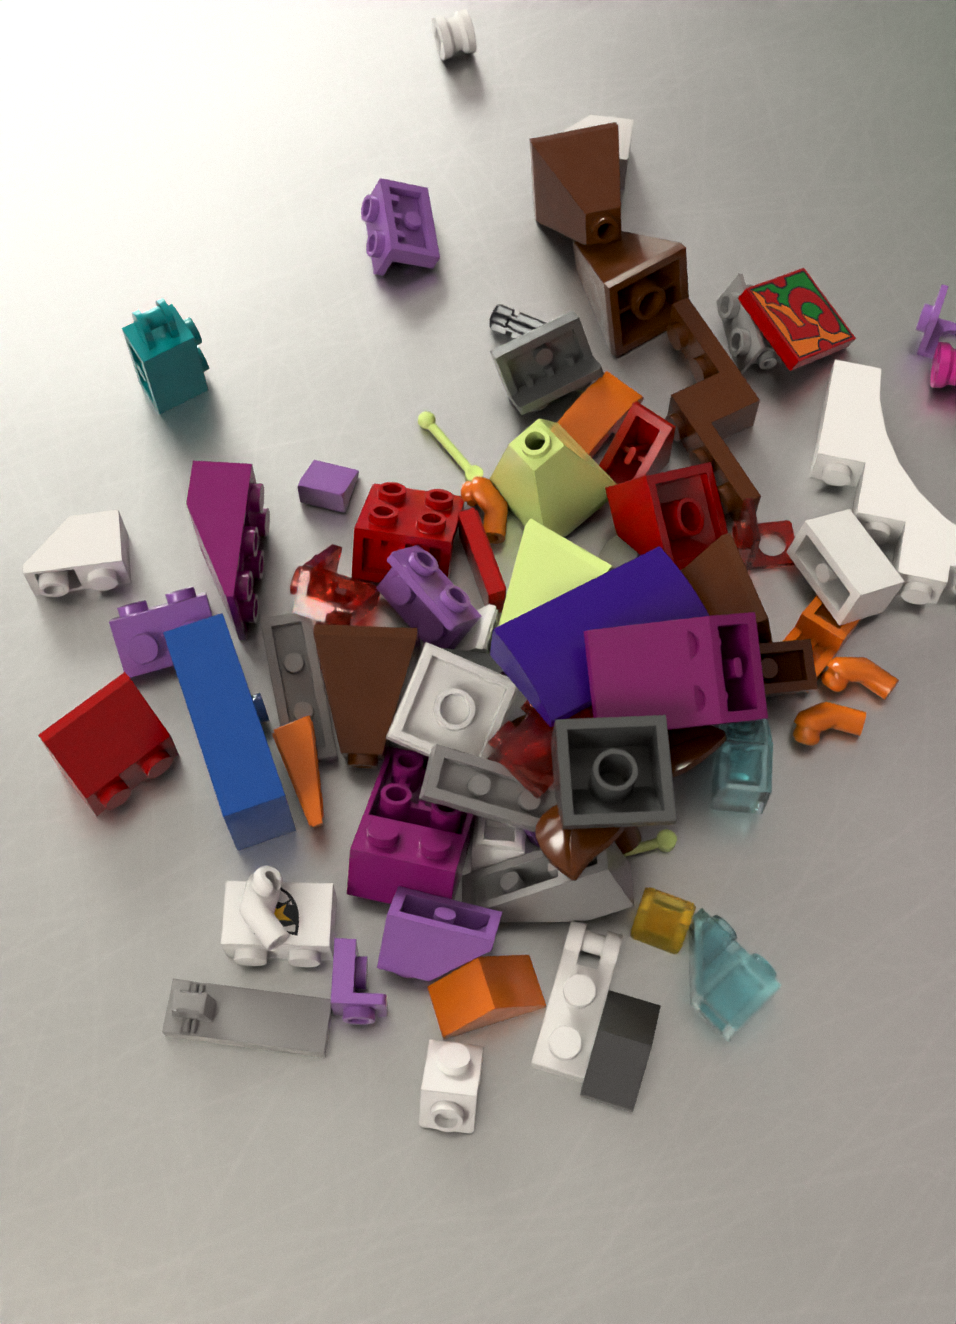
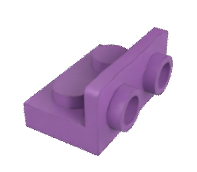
M380 178L371 194L365 196L361 207V218L366 222L368 234L366 251L372 260L373 273L383 276L393 261L433 269L440 259L428 188Z
M419 545L393 551L387 558V562L392 568L376 589L411 628L418 629L419 638L424 643L428 642L437 647L455 649L482 616L471 605L468 595L461 588L455 586L439 569L438 562L429 552L423 550Z

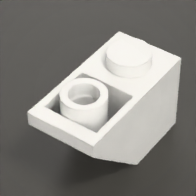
M119 509L72 515L57 528L23 564V574L35 596L59 597L67 594L69 591L90 588L104 591L113 589L120 584L131 583L128 532Z

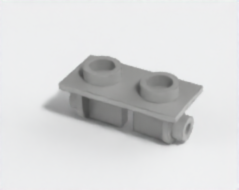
M738 274L716 302L718 314L721 317L727 337L729 352L732 355L734 364L743 374L751 364H759L761 369L774 367L777 364L778 354L737 299L746 288L754 286L751 284L746 285L743 274Z

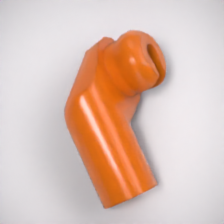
M477 476L472 481H466L461 487L462 500L471 507L478 505L484 512L483 527L489 543L499 544L504 542L508 503L489 479Z
M834 657L826 664L828 669L821 675L822 683L835 692L843 691L849 681L859 682L884 700L887 699L899 682V679L865 657Z
M830 702L816 704L797 714L793 721L796 723L793 737L799 743L814 746L820 740L821 731H826L830 728L860 736L864 727L866 712Z

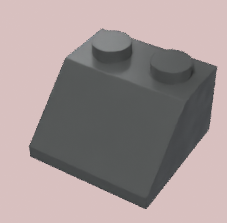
M666 715L555 720L551 750L554 790L562 829L676 825L677 816Z

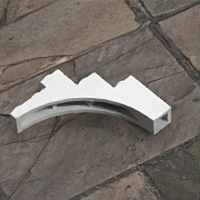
M835 360L826 386L810 478L823 480L825 483L833 486L848 485L856 487L852 508L853 514L876 544L888 543L895 545L892 565L905 581L895 596L901 597L904 601L911 604L930 603L936 605L944 589L951 590L956 594V525L946 519L918 491L898 461L887 435L880 402L881 368Z

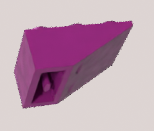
M193 460L186 505L201 552L238 639L246 640L249 623H256L258 617V594L253 593L254 580L262 579L264 572V552L259 550L260 536L267 537L270 527L269 508H263L264 485L263 483H256L252 464Z
M755 612L703 616L584 631L593 718L666 715L667 730L768 719Z
M394 747L388 748L350 848L347 881L348 895L391 904L396 890L400 886L455 900L476 815L419 799L429 757L411 750Z

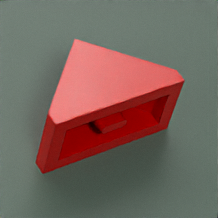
M633 402L599 466L616 484L660 473L670 461L676 426L639 402Z

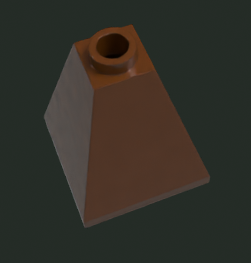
M612 122L529 139L534 217L536 221L586 246L622 239L619 130L617 123Z
M621 231L622 239L613 240L609 243H597L586 246L578 241L573 242L576 271L609 350L615 358L667 331L672 304L687 297L689 298L686 247L682 243Z
M730 532L724 534L681 572L695 590L709 616L755 612L759 643L773 642L768 616Z
M314 624L313 635L340 752L344 759H348L347 767L358 769L378 768V760H384L392 742L385 738L422 650L418 629Z

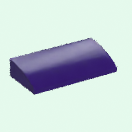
M659 546L494 628L492 631L490 656L546 723L552 727L555 724V720L567 719L592 706L584 631L709 616L683 573Z

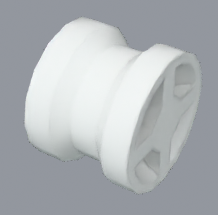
M466 9L456 11L454 17L445 18L440 15L432 18L434 42L442 60L452 58L455 52L463 51L469 54L476 51L475 31L471 17Z

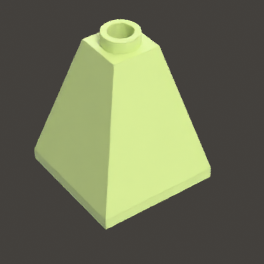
M540 418L508 444L489 479L508 503V509L524 526L531 518L564 538L608 501L605 488L616 485L610 476L559 423Z
M530 518L523 531L499 626L613 570V566Z

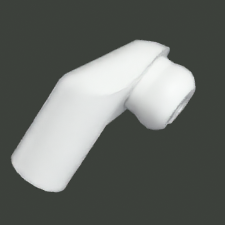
M272 866L259 867L249 876L240 903L241 916L267 951L278 948L289 937V933L274 915L283 880L280 872Z

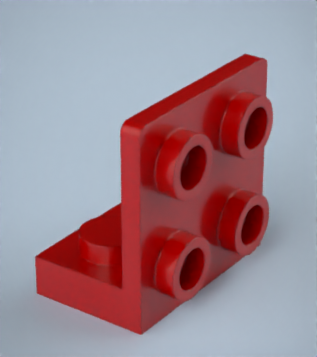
M396 482L373 484L354 527L351 578L381 582L392 568L387 562V558L393 551L419 545L436 559L439 569L450 580L453 541L459 525L458 512L463 511L465 505L461 496L453 495L451 492L443 489H432L429 491L410 489Z

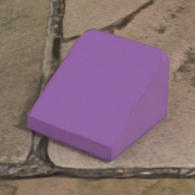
M313 460L301 477L297 487L300 502L345 513L359 476V470Z

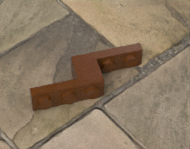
M687 297L672 304L670 321L667 326V336L673 348L677 351L681 350L689 361L692 375L698 383L671 394L668 414L665 420L676 426L673 440L676 442L681 441L689 453L691 466L711 462L723 513H729L737 527H740L755 519L761 495L723 440L754 425L760 399Z

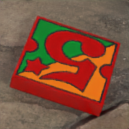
M805 268L748 287L737 298L790 371L841 351L856 339Z

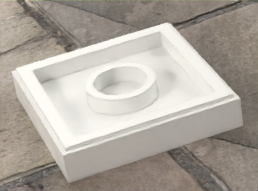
M426 642L422 647L385 739L427 757L430 756L431 748L438 744L490 760L518 688L509 677Z

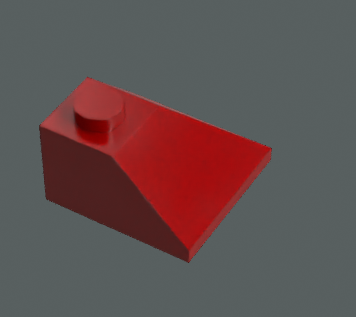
M711 462L647 475L605 488L617 536L640 555L660 546L680 570L690 564L720 536L728 533Z

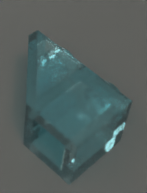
M768 719L715 725V727L722 729L727 734L728 739L713 753L711 809L763 814L772 793L773 740Z
M701 908L694 915L688 929L690 1004L730 1042L774 998L781 984L775 979L777 974L767 960L757 953L750 955L736 941L737 934L728 922L718 915L711 917Z

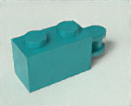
M163 298L156 300V306L143 313L139 309L133 311L131 314L134 322L122 328L138 381L159 415L208 391L204 372L209 370L207 360L198 346L202 343V338L196 325L190 317L183 320L174 305H168Z

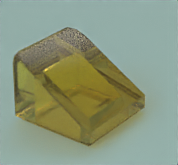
M645 887L630 931V937L666 952L678 954L696 909L695 903L651 887Z

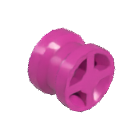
M939 342L936 347L930 376L931 388L942 389L946 385L956 386V348H953L950 343Z

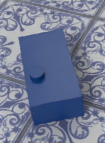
M223 613L163 632L223 818L237 851L296 831L286 795L261 726L262 723L270 721L260 693L250 694Z

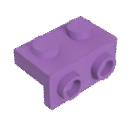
M193 586L165 594L167 603L148 608L146 600H142L117 608L119 617L112 618L109 624L123 671L130 678L174 666L163 632L212 617L206 592L196 595Z

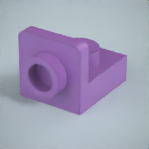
M334 938L331 987L333 1015L343 1016V1022L357 1025L375 1023V1017H386L388 1008L386 994L356 993L357 989H366L368 957L358 956L356 939Z

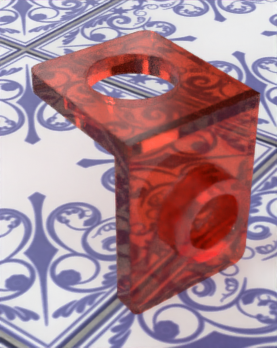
M745 498L739 520L732 523V537L738 550L741 551L746 569L756 570L794 566V562L786 553L795 538L792 523L788 520L758 523L753 499ZM766 534L779 536L784 541L785 550L776 556L763 553L759 549L761 536Z

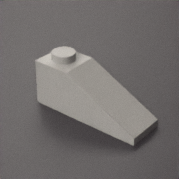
M613 842L585 867L576 881H573L556 869L540 849L462 875V902L501 911L500 922H571L572 920L586 922L634 907L631 865L616 843Z

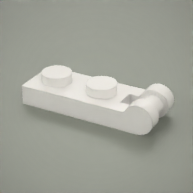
M572 920L531 1061V1067L583 1083L623 935L608 931L607 935L586 930L587 924ZM580 951L601 956L597 970L577 964Z

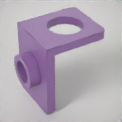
M941 285L933 306L924 304L916 327L917 331L924 332L917 355L933 359L939 338L946 334L956 335V323L938 318L949 287L947 285Z

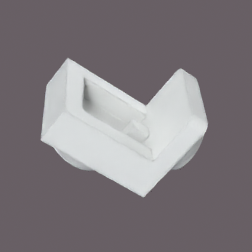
M429 1040L420 1095L419 1125L421 1127L437 1129L443 1132L472 1133L474 1131L484 1046Z

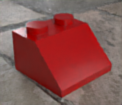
M125 672L38 735L61 773L96 816L105 810H113L121 806L130 797L135 787L147 778L154 779L162 775L172 765L173 759L179 755L171 735Z

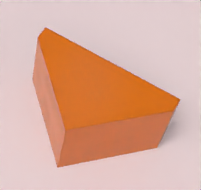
M530 955L478 957L427 986L443 1040L546 1008Z

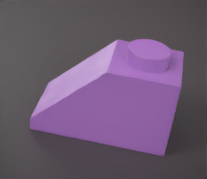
M398 886L387 913L377 968L394 972L404 978H418L431 981L492 951L502 912Z

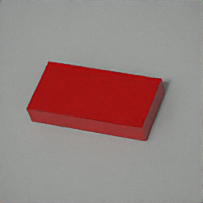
M475 508L458 512L459 537L484 606L488 604L495 605L498 614L502 613L506 599V586L479 513Z

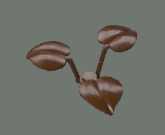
M537 711L512 720L502 728L491 756L492 761L522 770L538 766L549 757L550 753L552 754L551 740L554 726L550 727ZM711 725L668 730L672 778L686 773L714 753L728 739L727 734L722 729ZM557 805L541 816L535 828L536 839L544 856L556 869L573 881H576L585 867L613 842L616 843L623 854H626L635 849L642 839L638 826L562 829Z

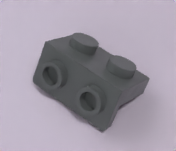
M574 311L564 314L490 351L507 396L522 415L540 411L546 408L551 401L569 392L583 390L592 381L604 375L602 366L593 357L580 318Z

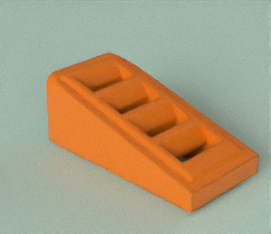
M309 715L274 729L272 735L308 824L316 829L324 825L325 815L315 728Z

